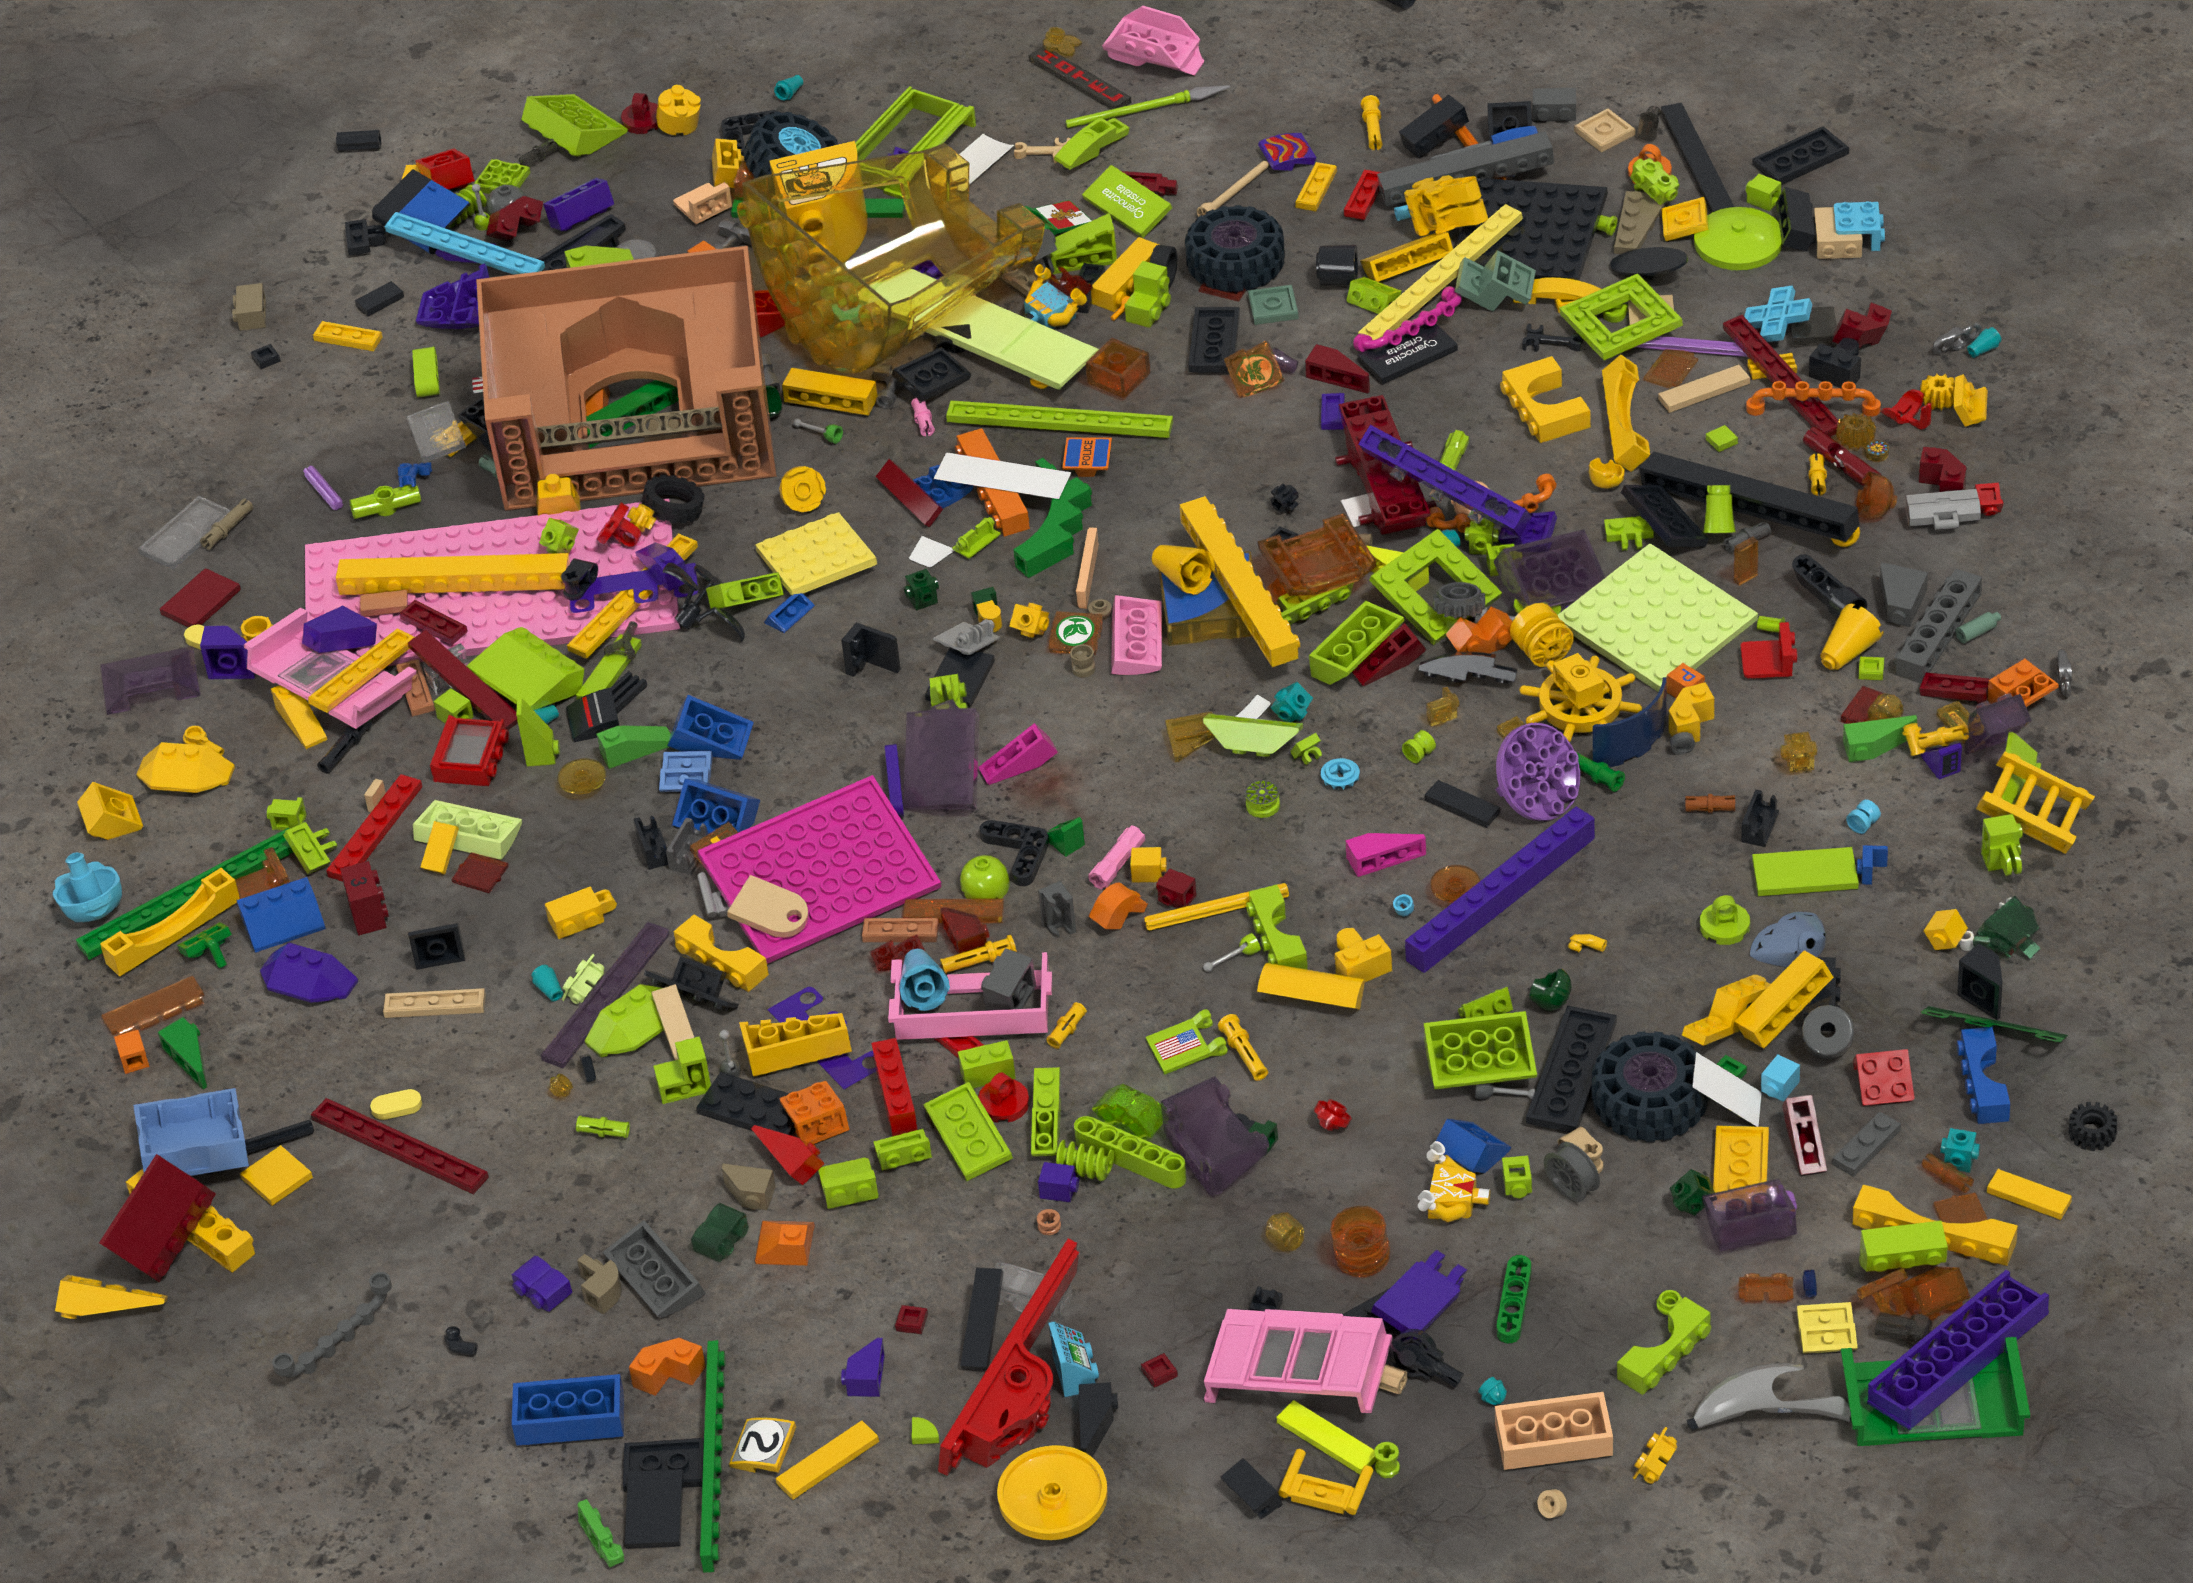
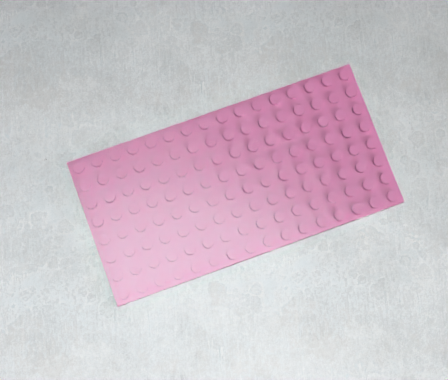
M642 502L624 504L627 505L629 509L623 518L630 522L631 519L627 517L630 509L633 506L637 508L639 504H642ZM618 505L588 508L575 512L565 511L559 514H542L540 516L519 517L305 545L306 611H308L307 622L342 605L361 615L360 595H339L336 582L339 559L551 554L546 551V546L539 544L548 519L553 518L579 528L575 544L569 554L570 562L576 558L597 563V577L644 569L646 566L636 556L635 552L655 542L667 546L673 540L672 523L667 520L661 521L657 516L654 517L656 521L652 529L646 528L644 532H641V538L633 547L622 544L612 536L604 545L596 540ZM625 532L626 535H628V536L631 537V538H634L633 535H631L630 533ZM660 585L658 587V599L642 603L608 638L618 637L620 634L630 636L680 629V623L674 618L679 612L678 597L674 596V589L668 591L663 585ZM564 589L408 593V605L417 600L466 625L468 632L453 645L435 637L455 657L480 655L504 633L519 627L526 628L550 646L567 644L620 591L594 595V609L579 613L571 612L570 600L564 597ZM581 599L575 603V607L577 609H585L589 606L590 602L586 599ZM400 613L365 616L367 619L377 623L375 644L346 650L361 657L397 628L414 637L423 630L402 620ZM409 649L388 666L419 659V662L424 661ZM323 654L306 666L307 676L326 674L341 663Z

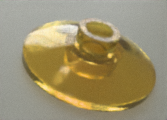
M588 758L573 760L564 765L558 773L560 787L571 794L593 792L606 779L604 766L600 762Z

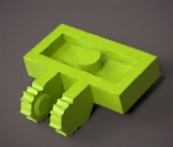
M1640 516L1604 520L1606 541H1620L1622 551L1628 549V540H1635L1636 548L1642 549V539L1654 538L1652 527Z
M306 822L286 830L283 834L307 874L327 867L330 860L326 854L338 847L335 840L320 845L318 841L327 838L330 834L329 830L325 828L313 833Z

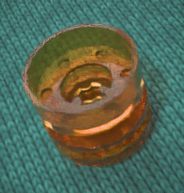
M1368 1206L1349 1207L1336 1215L1332 1221L1330 1232L1338 1267L1344 1273L1353 1277L1375 1275L1384 1269L1389 1262L1391 1253L1384 1217L1377 1210Z

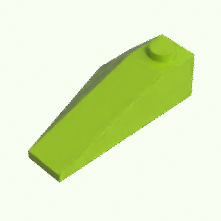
M2009 732L2006 752L2016 754L2021 760L2041 769V763H2037L2038 752L2017 734ZM2012 774L2002 795L2003 800L2014 805L2026 780Z

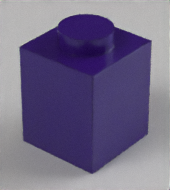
M1044 1162L1038 1180L1040 1199L1071 1202L1073 1192L1077 1193L1079 1188V1177L1075 1176V1167Z

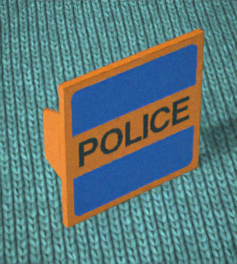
M1066 438L1062 470H1075L1078 477H1094L1097 470H1108L1112 438Z

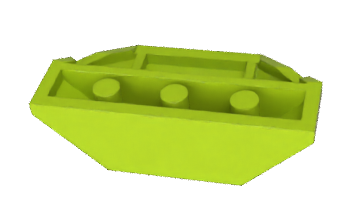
M1209 713L1203 718V723L1225 749H1232V753L1246 754L1247 751L1256 752L1257 756L1268 757L1276 752L1303 729V723Z
M640 984L602 1009L585 1039V1045L598 1056L605 1057L608 1054L634 1051L664 1031L652 998V992L662 988Z

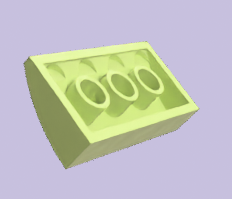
M434 800L413 823V834L415 841L428 843L434 821L454 825L459 830L453 849L502 860L520 830L522 819Z

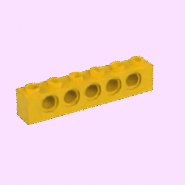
M143 1169L126 1181L129 1195L144 1174ZM211 1205L206 1209L198 1221L197 1227L187 1239L232 1273L255 1255L252 1236L247 1231L238 1229L229 1218L225 1219L219 1215L217 1210Z

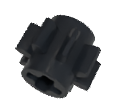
M1282 483L1271 491L1273 497L1270 501L1275 510L1288 513L1299 505L1296 502L1299 495L1293 486H1285Z

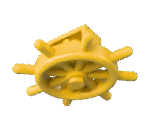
M1579 653L1557 662L1550 660L1546 663V667L1552 674L1542 683L1541 688L1523 685L1519 689L1522 695L1539 697L1541 711L1528 716L1526 724L1547 720L1556 728L1563 730V735L1571 742L1574 733L1593 732V725L1612 723L1620 711L1638 713L1642 711V706L1636 703L1623 702L1621 687L1635 681V675L1629 673L1615 679L1608 672L1597 668L1599 657L1596 655L1592 656L1589 662L1584 660ZM1609 693L1611 699H1605L1603 695ZM1550 699L1563 702L1553 706ZM1594 707H1600L1604 709L1598 712ZM1571 709L1570 715L1563 713L1564 711Z

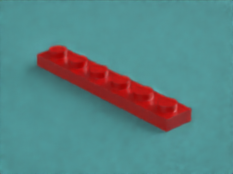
M402 774L399 775L327 868L326 872L329 878L343 882L340 868L363 863L368 859L421 790V780Z

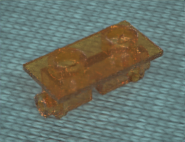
M1749 1273L1745 1274L1744 1277H1739V1287H1744L1739 1288V1299H1744V1302H1763V1292H1769V1302H1788V1299H1793V1288H1788L1793 1287V1277H1787V1274L1775 1273L1771 1277H1760L1759 1274Z

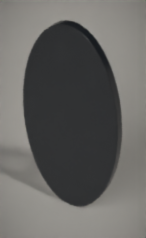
M1641 248L1616 256L1611 260L1610 266L1616 273L1628 276L1639 274L1651 280L1655 275L1668 273L1683 267L1688 262V257L1685 252L1675 248Z

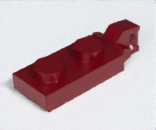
M1122 171L1158 196H1164L1165 194L1177 195V180H1168L1167 177H1163L1162 174Z

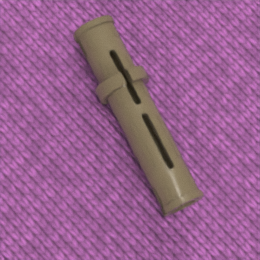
M242 499L222 520L215 522L211 526L212 529L200 539L201 545L206 548L209 544L207 550H210L218 541L225 539L228 536L227 533L253 510L252 503L249 500L247 501V499Z

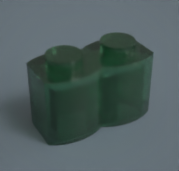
M722 1203L717 1204L709 1213L706 1221L694 1232L691 1238L693 1250L716 1261H722L732 1253L734 1243L747 1234L749 1225L746 1214Z

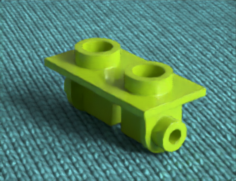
M991 517L983 518L975 526V530L971 529L958 538L952 550L970 559L1001 535V533L993 528L995 522Z
M1508 987L1500 990L1497 989L1493 993L1467 1004H1462L1461 1008L1458 1009L1460 1017L1471 1018L1497 1015L1513 1010Z

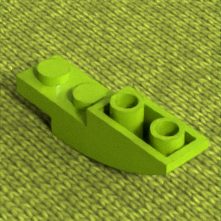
M1099 118L1075 134L1059 150L1054 160L1069 170L1099 156L1100 148L1127 136L1130 127L1116 118L1108 121Z
M1060 1067L1034 1068L1031 1156H1056L1059 1147L1061 1113Z

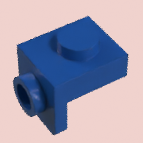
M1863 845L1862 859H1857V874H1862V884L1872 885L1873 867H1887V846Z

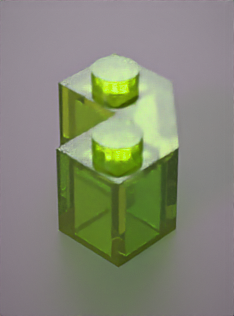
M1123 1083L1109 1088L1092 1107V1110L1104 1123L1111 1126L1122 1123L1132 1135L1141 1139L1152 1137L1169 1117L1163 1110L1162 1105L1155 1101L1153 1097Z

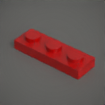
M1364 169L1344 208L1345 217L1366 219L1379 193L1377 174L1382 172Z

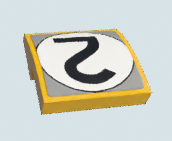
M777 1418L747 1419L730 1460L729 1467L753 1473L756 1472L757 1468L779 1473L796 1430L795 1421Z

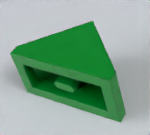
M1081 817L1062 822L1047 831L1049 843L1065 857L1085 845Z

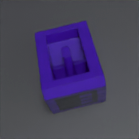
M1953 743L1944 747L1941 745L1921 753V757L1938 779H1942L1961 771L1962 746L1961 743Z

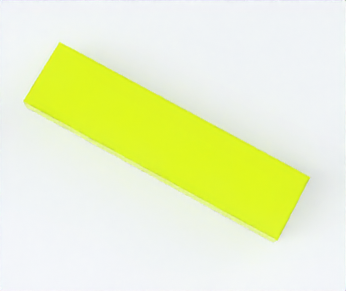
M1295 1400L1276 1417L1279 1425L1359 1475L1364 1466L1371 1467L1377 1461L1372 1448Z

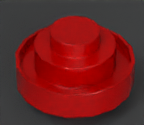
M1329 1099L1328 1102L1319 1100L1314 1108V1112L1320 1120V1126L1330 1131H1333L1334 1128H1347L1352 1120L1351 1116L1346 1112L1347 1108L1332 1099Z

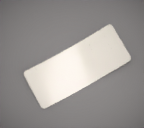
M1256 695L1235 717L1257 719L1271 703Z

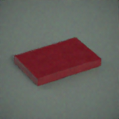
M205 568L160 608V613L186 627L202 625L241 590L240 584Z

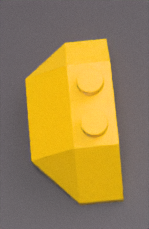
M161 742L143 757L136 775L138 779L142 780L145 785L153 790L198 793L213 789L219 785H228L235 766L232 762L205 745Z

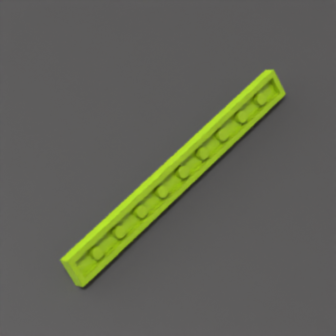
M950 401L946 414L947 422L1165 438L1170 437L1173 426V416L965 401Z

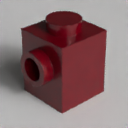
M1169 868L1165 875L1161 876L1157 881L1158 901L1167 906L1177 909L1186 907L1197 896L1195 878L1185 873Z

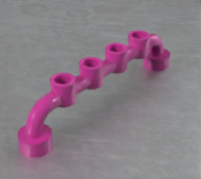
M1448 286L1442 291V301L1437 304L1435 309L1422 311L1418 318L1412 321H1403L1401 327L1394 331L1388 329L1381 338L1375 340L1369 335L1358 334L1353 341L1354 348L1357 351L1364 352L1369 349L1380 348L1388 343L1398 345L1403 335H1417L1420 326L1424 324L1428 326L1435 325L1437 317L1440 315L1452 316L1455 307L1462 301L1461 295L1455 292V287Z

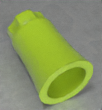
M1708 485L1703 533L1736 532L1730 485Z

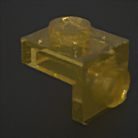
M1448 687L1442 688L1443 698L1426 703L1427 722L1431 727L1457 718L1459 700L1455 693L1452 694Z

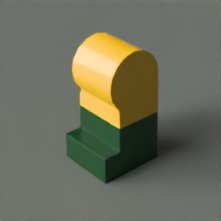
M994 587L971 592L973 609L979 623L985 619L992 620L995 625L993 632L999 631L1002 627L1001 610L997 605Z

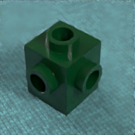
M927 568L905 576L906 586L903 587L906 598L910 599L916 611L938 603L936 590L939 589V584L936 577L931 576Z
M1692 1169L1669 1188L1674 1206L1678 1210L1685 1211L1694 1216L1716 1198L1709 1177Z

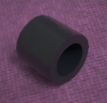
M1323 245L1319 247V252L1316 254V275L1320 285H1350L1352 280L1358 279V251L1356 245Z

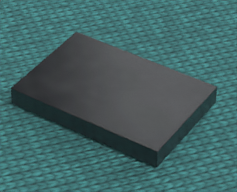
M940 347L893 369L892 376L922 402L969 380L971 373Z
M949 647L934 677L958 674L960 682H964L966 686L967 696L963 697V703L966 702L968 709H970L995 662L994 655L981 652L966 655ZM930 685L925 693L927 701H931Z
M704 1438L625 1443L623 1467L624 1492H627L628 1471L682 1469L684 1473L683 1488L702 1487Z
M682 1469L628 1471L625 1527L626 1549L681 1546L684 1476Z

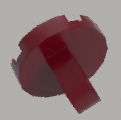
M635 93L632 98V104L622 112V125L628 129V132L634 134H646L648 129L654 127L657 130L659 128L656 119L657 104L649 102L647 94Z

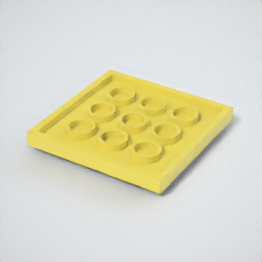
M839 512L755 544L757 553L773 573L779 572L781 583L792 596L794 594H803L877 565L875 555Z

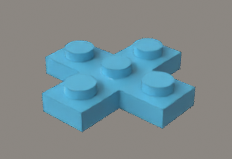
M1793 286L1772 288L1768 304L1746 308L1744 317L1755 329L1761 328L1760 335L1767 342L1784 340L1787 324L1809 321L1813 304L1810 298L1794 300L1795 290Z

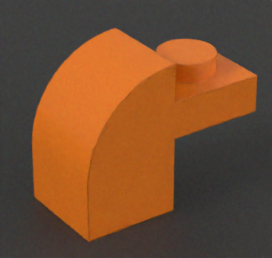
M1118 882L1107 887L1099 895L1089 917L1105 929H1121L1129 912H1145L1148 903L1140 898L1141 895L1128 889Z

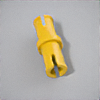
M1815 454L1809 457L1810 470L1808 472L1809 480L1811 481V492L1818 496V489H1820L1821 496L1826 492L1825 480L1827 478V471L1824 468V457L1821 454H1817L1818 460H1815Z
M1965 724L1951 728L1940 727L1937 731L1919 734L1918 738L1921 740H1918L1922 749L1938 745L1944 747L1950 745L1951 742L1967 740L1969 735L1964 734H1968L1969 730Z
M1074 1002L1065 1016L1058 1019L1057 1026L1046 1038L1047 1043L1051 1047L1059 1049L1068 1035L1075 1032L1076 1025L1087 1013L1086 1008L1082 1004ZM1069 1020H1071L1068 1026L1064 1029V1031H1062L1065 1025L1069 1022Z

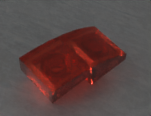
M916 934L896 946L891 940L870 951V954L879 971L891 970L892 960H902L903 965L904 958L909 951L913 949L926 950Z

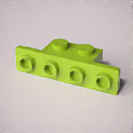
M1315 579L1280 596L1277 603L1283 610L1281 612L1282 618L1284 620L1287 619L1290 626L1299 620H1306L1313 613L1319 610L1324 611L1331 604L1348 599L1352 593L1354 582L1352 579H1349L1326 590L1318 579Z

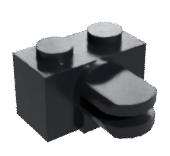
M1843 338L1835 348L1820 343L1809 356V377L1822 382H1830L1833 386L1842 388L1844 382L1856 384L1860 379L1861 357L1858 356L1859 343L1852 338Z

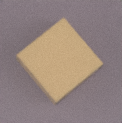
M375 779L364 794L368 812H372L386 794L383 780Z

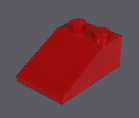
M781 289L754 291L760 337H764L786 326L805 314Z

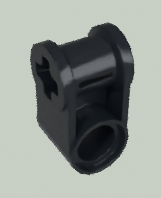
M576 558L570 562V565L561 574L562 582L565 584L563 594L566 599L577 600L583 597L587 589L597 579L598 564Z

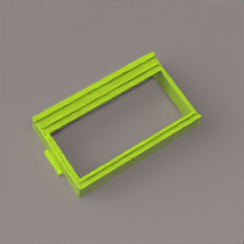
M909 86L855 142L862 186L866 184L881 189L886 195L905 199L906 201L910 196L908 180L961 124L973 128L976 126L974 107H965L958 103L912 89ZM913 108L942 117L891 171L862 162Z

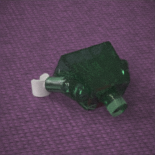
M2016 896L2007 898L2006 903L2000 902L1999 909L1984 921L1976 932L1977 935L1975 937L1973 932H1965L1964 939L1960 940L1961 949L1970 951L1976 945L1981 944L1987 949L2001 953L2006 957H2011L2020 949L2030 959L2033 958L2041 949L2032 940L2039 930L2033 909L2023 905Z

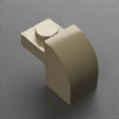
M584 1254L577 1260L580 1276L586 1280L581 1285L584 1302L601 1314H605L618 1302L622 1293L617 1266L612 1260H609L603 1266L599 1260H593Z

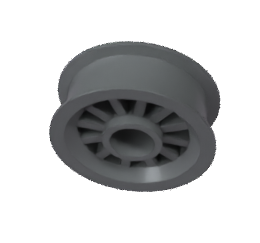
M1562 1142L1558 1146L1556 1153L1551 1152L1544 1157V1168L1548 1178L1554 1187L1569 1200L1581 1202L1585 1199L1586 1192L1595 1191L1599 1188L1600 1177L1596 1166L1590 1157L1577 1145L1570 1142Z

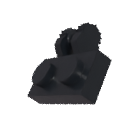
M366 219L345 222L349 255L371 252L370 245L378 247L385 244L386 237L383 225L368 226Z

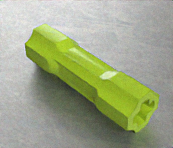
M1459 430L1450 433L1440 463L1456 470L1460 458L1465 453L1469 444V436Z

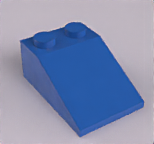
M687 695L678 712L667 746L681 752L711 751L713 757L741 760L754 722Z

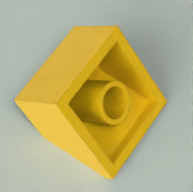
M92 782L77 801L86 830L93 837L109 840L143 828L133 796Z

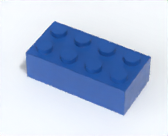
M620 1374L513 1383L512 1429L516 1446L624 1437V1390Z

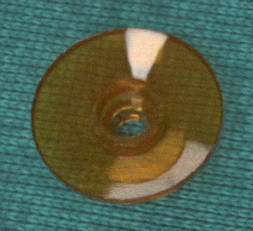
M1450 865L1435 872L1430 882L1431 890L1440 900L1453 903L1479 883L1480 878L1469 867Z

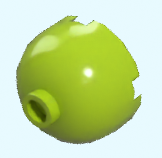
M982 855L970 859L962 868L960 875L961 890L964 892L966 899L978 904H988L991 899L998 898V900L1002 899L1008 893L1010 887L1006 866L993 856Z

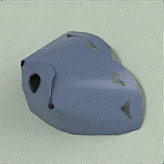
M1793 912L1787 914L1778 923L1767 926L1756 936L1751 946L1750 956L1760 962L1788 967L1803 951L1818 957L1826 944V933L1823 923L1814 913ZM1807 939L1814 940L1815 945L1813 948H1807ZM1761 942L1762 948L1757 950L1758 944Z

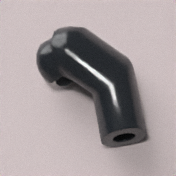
M450 1326L446 1329L444 1340L451 1352L470 1356L476 1355L477 1343L463 1341L460 1336V1329L456 1326Z

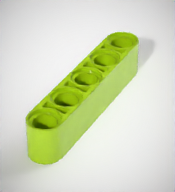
M1082 1116L1075 1121L1076 1145L1079 1148L1080 1144L1083 1143L1085 1145V1152H1088L1090 1146L1093 1145L1095 1147V1154L1102 1147L1105 1150V1156H1107L1112 1149L1114 1150L1113 1164L1169 1188H1180L1186 1183L1185 1160L1181 1155L1093 1117Z

